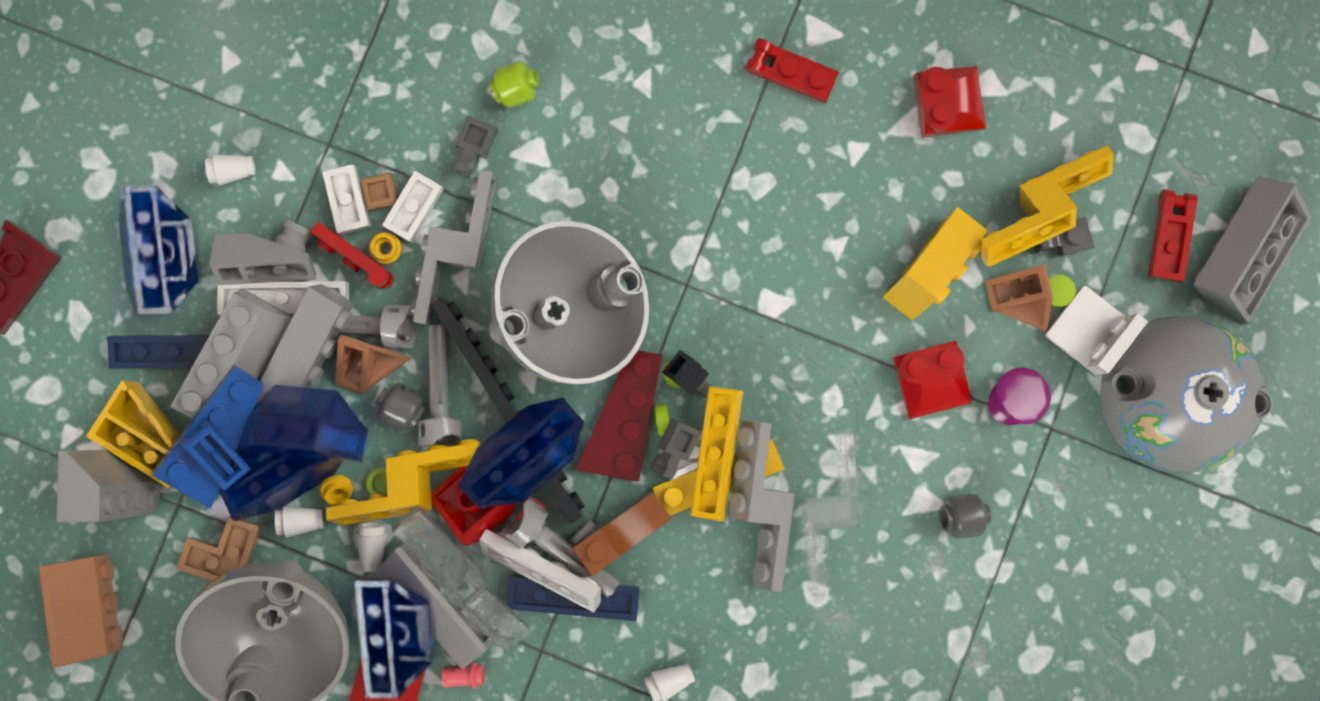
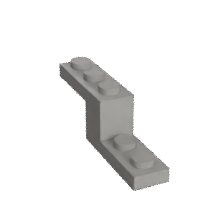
M480 170L478 178H474L472 181L471 197L475 199L473 210L468 209L466 214L465 228L469 229L468 233L430 227L429 235H424L421 251L425 254L423 266L418 267L416 273V285H419L417 298L413 297L410 308V316L414 317V323L423 326L432 325L434 308L431 304L437 299L443 265L480 271L497 180L493 172Z
M742 420L741 430L738 435L737 462L734 466L733 492L729 502V518L761 523L760 532L757 537L756 563L753 568V586L769 591L782 592L795 493L763 489L772 424Z

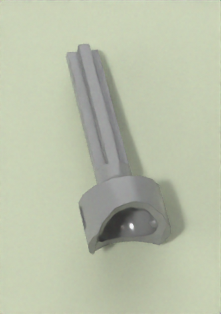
M386 305L381 316H352L348 326L339 332L381 335L382 343L386 348H413L418 338V331L409 316L411 305Z
M430 325L429 409L431 418L418 421L417 423L418 447L432 445L435 442L447 447L457 446L459 441H462V421L448 417L447 329L444 325Z
M528 497L523 506L524 516L513 523L506 524L501 534L521 549L528 542L531 543L534 540L538 546L578 576H586L595 581L598 587L601 588V593L607 598L611 596L620 582L603 569L590 576L572 550L574 547L551 529L544 526L549 512Z

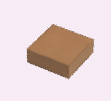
M391 172L360 179L368 212L394 206L398 199V194Z

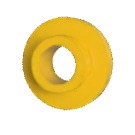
M382 232L371 240L369 252L376 262L385 265L391 264L400 257L402 245L400 240L392 233ZM389 243L391 245L390 253L382 254V246Z
M342 475L331 476L320 485L321 497L328 504L338 506V502L341 500L350 499L353 492L352 481Z

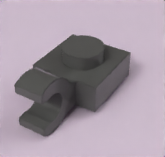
M470 116L466 117L455 143L458 149L463 150L455 167L458 170V174L470 178L477 156L487 159L498 132L497 127Z
M1086 216L1076 219V227L1034 246L1035 253L1057 248L1059 257L1094 248Z
M671 418L657 447L664 452L653 459L650 469L666 478L672 479L677 472L680 459L689 460L701 431Z

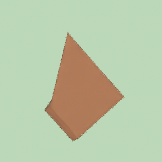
M1045 265L985 281L992 312H999L1047 332L1053 294Z
M340 335L338 338L335 385L366 394L370 388L412 358L345 335Z

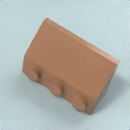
M103 554L39 566L52 668L103 657L120 651L123 632L117 621L116 612L119 602L117 595L113 592L114 566L109 561V555Z

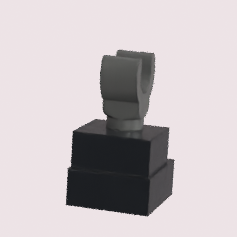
M679 350L662 373L691 395L697 391L707 398L709 386H712L705 381L709 373L696 360Z

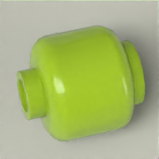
M520 61L497 68L493 79L490 80V87L498 103H503L506 107L513 108L535 99L536 88L540 87V80L534 68L529 69L524 62Z

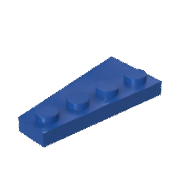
M234 364L152 471L153 476L211 509L220 486L182 447L180 441L184 438L189 439L192 436L191 432L195 429L199 431L203 427L202 424L208 420L236 451L264 386L263 383ZM208 434L205 439L230 465L232 458ZM198 442L193 446L224 479L226 471Z

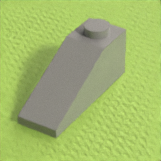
M249 233L214 235L209 266L218 285L316 279V271L308 253Z

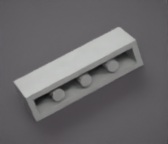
M323 284L307 288L260 380L264 386L258 397V404L283 419L296 413L299 414L304 410L309 401V397L306 396L311 386H315L322 377L323 369L321 367L325 359L330 358L337 348L338 342L335 340L340 330L343 331L352 319L350 311L354 305L353 302Z

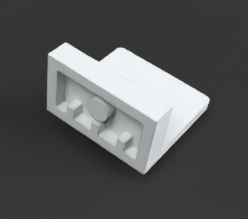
M1083 286L1077 292L1073 301L1066 306L1049 328L1045 336L1094 375L1108 374L1148 321L1139 314L1123 315L1090 288Z

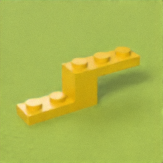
M1106 145L1098 150L1087 152L1070 163L1059 165L1044 175L1031 178L1020 185V207L1028 217L1021 218L1015 224L1000 231H993L981 239V259L986 266H993L1076 227L1077 206L1068 195L1112 175L1113 151Z
M466 439L459 441L457 446L433 445L428 447V451L417 453L411 450L398 452L397 457L386 458L387 494L370 495L369 500L360 502L355 499L341 500L338 502V506L326 508L327 521L339 526H347L432 511L430 473L491 462L490 449L478 442V440Z

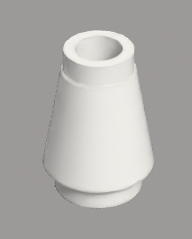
M213 154L212 158L205 159V168L210 184L218 183L221 186L249 177L250 175H256L253 156Z
M283 506L282 510H275V530L277 536H285L287 539L318 529H324L323 509L316 510Z
M361 523L358 525V531L355 532L361 570L364 572H377L376 569L382 564L388 532L385 531L384 523Z
M688 663L650 672L651 676L644 678L652 701H667L689 686V684L695 682Z

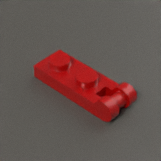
M758 38L753 47L755 53L752 59H748L745 66L747 72L826 104L839 71L774 46L765 39ZM766 57L775 60L772 68L764 64Z
M1163 189L1158 199L1159 211L1147 277L1178 283L1184 281L1197 208V195L1185 193L1181 196L1176 195L1175 191ZM1174 207L1180 208L1181 216L1173 214Z
M317 222L310 231L319 238L316 244L330 254L336 250L345 256L341 262L357 273L360 269L366 271L371 284L381 289H388L393 285L394 277L391 272L325 225Z

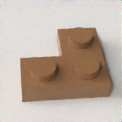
M229 516L219 545L194 537H187L176 569L213 581L232 569L248 565L251 562L263 526L235 516Z

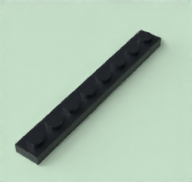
M443 297L431 304L570 523L572 524L582 518L584 513L581 509L586 507L576 491L570 493L564 483L568 480L565 472L558 463L554 466L547 457L550 449L541 436L535 438L529 429L533 423L524 409L518 411L511 401L516 398L513 391L506 382L501 384L494 373L498 371L497 366L489 355L483 357L477 346L481 342L471 327L466 330L460 319L464 315L454 301L449 303Z

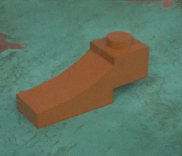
M652 492L576 545L572 550L589 575L593 576L670 521L671 517Z

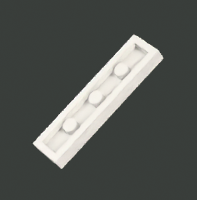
M263 282L218 285L217 314H222L232 294L242 288L288 314L294 315L309 286L323 284L349 300V282Z
M486 529L479 539L482 554L592 612H595L601 602V588L592 579L586 576L580 578L572 574L563 564L556 561L551 563L545 560L536 550L530 547L521 549L500 532L495 534Z

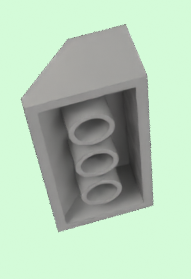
M1258 176L1253 185L1246 190L1243 202L1237 212L1229 218L1227 229L1221 239L1213 245L1211 256L1205 266L1196 274L1193 285L1202 298L1245 324L1249 325L1312 218L1295 184Z
M243 288L234 292L170 407L193 419L234 364L258 380H261L293 316Z
M108 450L58 451L57 522H103L154 514L160 502V492L156 488L157 481Z
M413 540L395 549L376 569L381 574L379 580L383 586L390 592L394 590L402 599L400 602L402 608L410 616H417L423 623L421 628L425 635L431 641L437 640L445 649L443 655L453 666L459 665L463 670L483 654L496 640V636Z

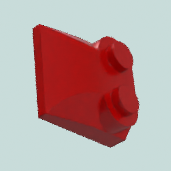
M977 66L950 69L931 67L924 72H916L914 74L922 138L986 129Z
M957 341L892 358L909 419L972 403L963 366L964 355L958 347Z
M485 463L460 467L431 492V503L461 544L465 546L480 542L479 539L486 529L493 532L511 516L516 505L513 495L504 488Z

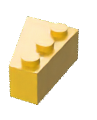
M957 207L942 222L921 248L920 253L910 266H907L901 273V278L885 293L883 298L912 321L934 302L940 305L951 291L947 287L951 280L957 282L968 267L964 264L968 258L973 260L981 251V239H983L988 230Z
M122 380L86 437L168 489L173 488L154 477L152 471L180 436V433L139 382Z

